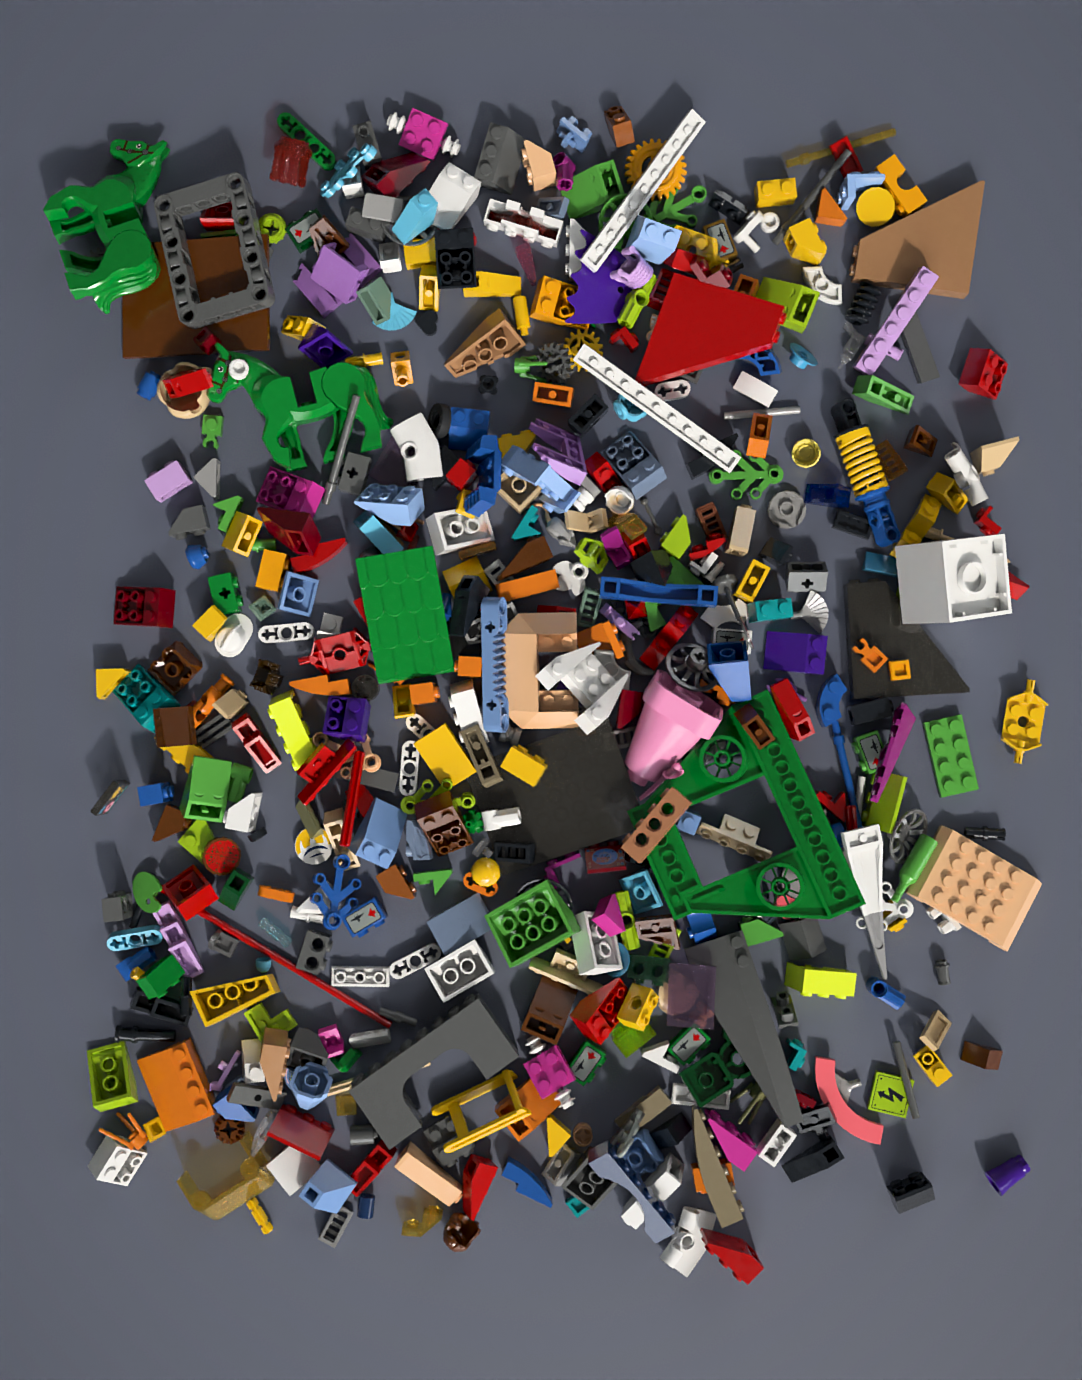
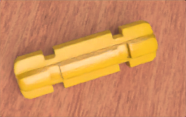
M253 1197L246 1202L249 1210H252L251 1214L257 1224L261 1225L260 1229L263 1234H268L273 1230V1225L270 1221L268 1222V1217L262 1207L258 1205L257 1198Z

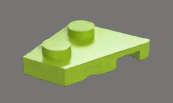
M196 820L178 840V843L203 864L202 851L206 844L214 839V835L207 821Z

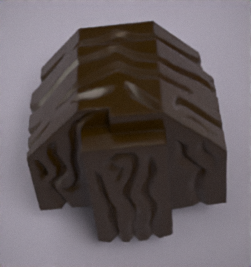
M259 659L255 676L249 686H253L254 690L273 695L276 688H280L284 676L280 675L281 665Z

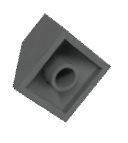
M298 1027L290 1046L287 1067L295 1069L300 1065L301 1067L305 1066L308 1062H314L326 1067L329 1055L318 1034L310 1029Z

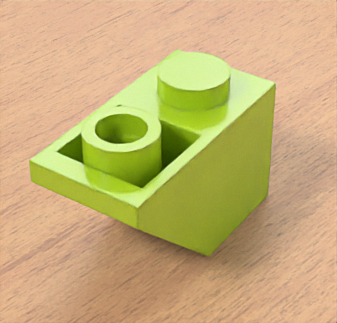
M684 514L681 518L678 516L670 525L673 527L671 532H665L660 539L662 544L659 548L666 550L669 555L674 556L677 560L681 558L691 543L687 517Z

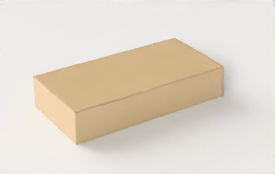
M936 1010L932 1013L919 1038L932 1051H935L941 1045L952 1023L939 1010Z

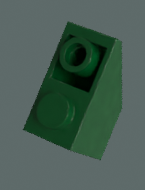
M240 868L233 870L222 889L218 901L235 911L253 882L254 877Z

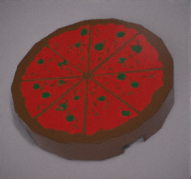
M215 837L206 844L202 851V862L205 868L212 874L219 876L228 875L233 872L241 860V850L238 844L227 837Z

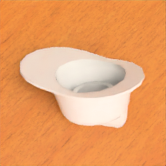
M233 614L227 618L215 637V647L221 655L234 657L240 654L253 632L251 620L243 614Z

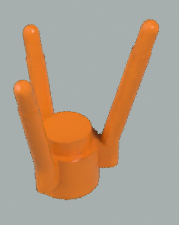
M119 1112L116 1113L118 1118L132 1132L128 1136L129 1142L107 1130L99 1128V1132L126 1145L130 1150L134 1147L139 1150L148 1141L147 1134L141 1129L131 1113H127V1116L136 1129Z

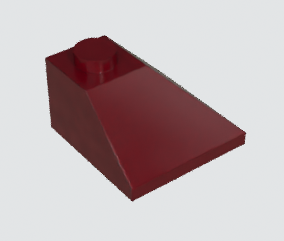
M622 689L619 695L615 728L621 729L641 713L645 703L642 699L643 692Z

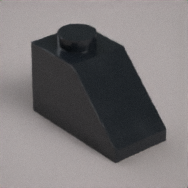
M446 446L440 447L443 476L432 477V487L435 491L447 481L446 474L459 460Z

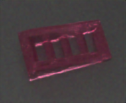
M528 241L517 246L515 251L531 286L534 287L536 286L537 277L531 246Z

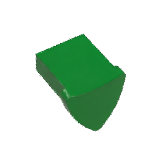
M350 1048L341 1059L338 1056L330 1057L329 1059L340 1072H348L363 1053L358 1048Z

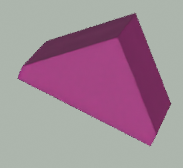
M614 893L600 899L591 920L610 937L626 931L616 894Z

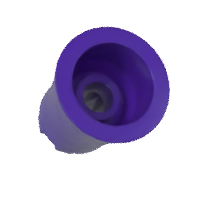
M1019 1154L984 1173L995 1191L1000 1196H1003L1009 1188L1025 1177V1174L1031 1169Z

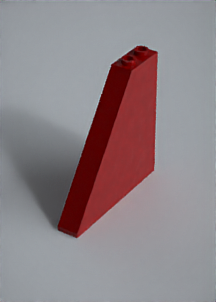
M674 272L635 380L643 386H648L771 349L773 344L779 340L780 332L778 330L780 324L784 325L787 313H785V306L724 287L703 283L698 279Z

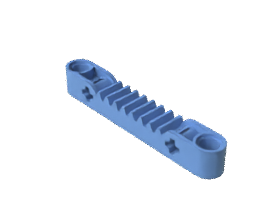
M484 597L481 602L483 727L486 732L505 733L509 727V702L506 695L503 694L506 690L502 688V686L506 685V682L502 681V678L506 677L502 673V670L506 669L502 665L506 659L501 657V655L506 654L505 651L501 650L502 647L506 646L501 640L505 639V636L502 634L507 630V602L504 597Z

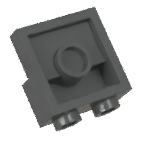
M450 1114L423 1130L425 1137L433 1148L432 1152L442 1167L447 1165L449 1168L458 1162V1157L462 1155L467 1157L474 1152L473 1148H475L476 1142L451 1153L444 1152V1144L458 1137Z

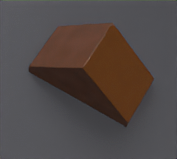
M915 425L909 430L903 448L932 457L938 439L920 425Z
M964 1041L960 1060L983 1069L998 1070L1003 1051Z

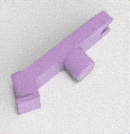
M606 603L599 610L601 614L611 623L614 622L615 626L630 639L635 640L633 637L634 633L640 635L639 631L609 604Z
M237 1050L229 1064L223 1060L221 1061L218 1068L224 1072L219 1081H212L210 1083L209 1091L222 1090L223 1084L239 1058L241 1051Z

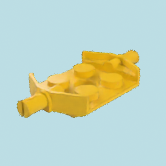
M679 225L674 227L682 231L676 247L689 251L692 246H695L696 254L705 257L704 259L709 264V270L714 265L721 264V262L729 263V260L718 255V242L716 238Z
M1027 679L1026 690L1023 693L1007 698L1001 740L1015 751L1013 763L1022 764L1025 751L1042 746L1039 743L1045 706H1048V703L1034 694L1035 680ZM1021 716L1027 720L1024 727H1020L1018 724V719Z

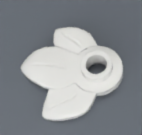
M561 561L553 567L556 573L560 575L558 577L560 588L556 590L567 591L571 589L575 596L584 591L588 567H585L581 562L573 564L569 561ZM580 568L582 569L583 573L581 575H577L575 573V570Z

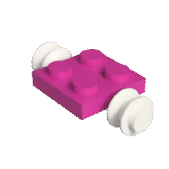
M414 108L411 110L407 123L405 116L403 115L399 118L397 112L393 115L390 114L388 117L387 125L389 126V131L393 128L396 129L397 134L403 131L399 146L433 161L440 147L442 154L449 152L451 158L454 155H458L461 147L458 144L459 139L451 141L450 135L443 139L449 125L448 123Z
M533 1035L527 1039L528 1043L525 1046H530L531 1051L529 1054H536L537 1056L523 1065L541 1099L557 1092L558 1094H556L554 1100H559L561 1104L558 1108L563 1107L565 1110L574 1104L573 1100L576 1098L570 1097L571 1089L563 1090V1087L575 1081L576 1078L559 1046L555 1045L544 1052L542 1050L545 1049L546 1043H541V1038Z

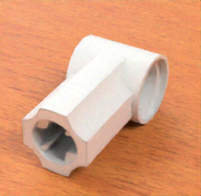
M519 807L502 810L491 809L481 812L485 831L521 824Z

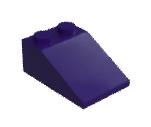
M767 631L763 669L823 675L828 636Z

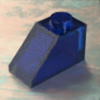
M807 484L804 503L832 508H849L851 488L840 484Z

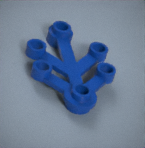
M345 854L336 855L333 859V865L336 868L333 889L326 881V876L323 873H315L312 878L313 882L321 887L330 900L329 909L324 903L321 893L314 892L309 898L310 902L316 904L324 915L322 922L328 930L339 928L342 917L350 910L356 909L359 904L356 898L350 897L346 899L345 905L338 910L339 902L361 887V881L358 878H352L349 880L348 885L341 890L343 871L350 866V858ZM339 859L342 860V864L340 866L338 865ZM319 875L322 878L320 882L317 881ZM354 881L357 882V886L355 888L353 887ZM315 895L319 897L317 902L314 900ZM351 900L354 901V905L352 907L350 906ZM330 917L334 919L332 924L329 922Z

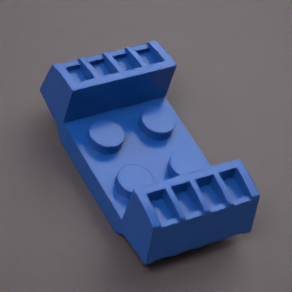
M482 435L466 452L465 460L468 459L472 463L479 464L477 468L479 483L477 488L464 498V509L466 513L480 517L491 506L495 505L497 492L501 489L502 452L498 449L497 435Z

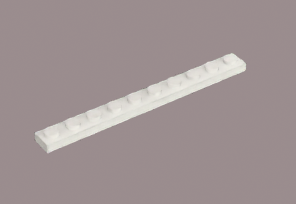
M693 109L687 112L580 258V261L592 272H597L706 123Z
M583 344L573 360L727 472L730 473L741 459V456L586 344Z

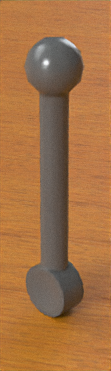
M642 498L641 504L645 506L655 527V533L659 535L662 533V528L658 526L647 504L648 500Z

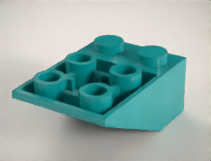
M137 664L112 691L140 725L154 733L156 731L153 721V709L181 706L173 695L140 664Z

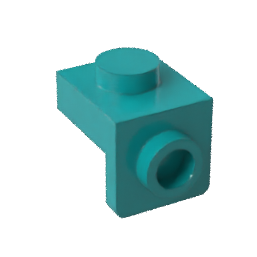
M787 1038L786 1042L788 1045L794 1048L787 1060V1064L790 1069L796 1071L797 1068H801L804 1064V1056L807 1050L803 1047L804 1043L794 1038L791 1040Z

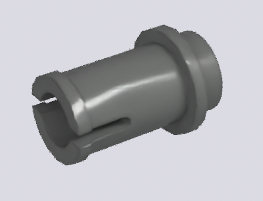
M944 959L935 961L934 968L937 969L938 985L951 984L948 970L950 964Z

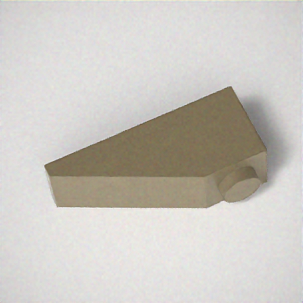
M477 724L461 731L460 733L482 785L488 788L503 781L498 765L479 725Z

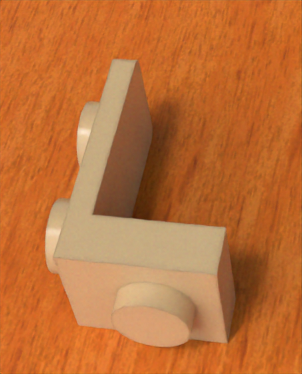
M599 508L587 514L572 510L564 512L566 528L569 530L592 534L609 527L606 509Z

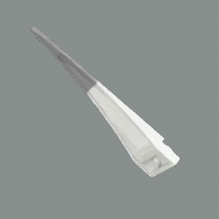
M873 824L841 832V838L844 848L843 854L866 902L860 908L883 979H887L882 897L883 841L879 824Z

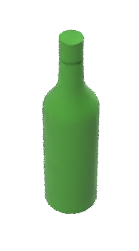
M920 834L899 872L900 882L891 898L892 901L898 903L906 888L918 880L938 844L936 840L925 834Z

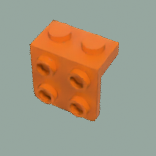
M609 620L577 633L579 649L600 642L601 645L596 649L613 650L614 658L617 659L624 657L623 652L626 651L622 640L618 641L615 636L618 631L614 622L610 624Z

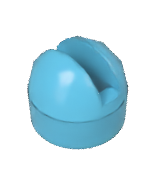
M260 957L256 959V968L259 972L265 973L270 969L271 958Z

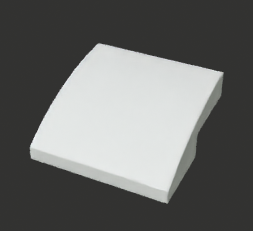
M287 1146L280 1154L267 1163L266 1167L288 1195L291 1196L311 1179L321 1165L316 1159Z

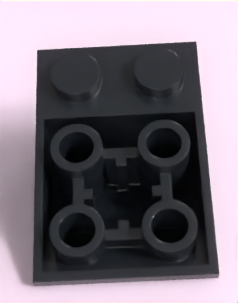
M473 228L434 230L438 289L477 287Z

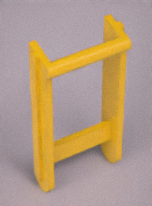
M506 1069L502 1071V1074L431 1108L432 1115L434 1116L450 1112L458 1136L444 1144L443 1149L445 1153L454 1152L532 1114L530 1110L522 1106L513 1080L518 1078L514 1071ZM506 1084L515 1110L469 1132L460 1105Z

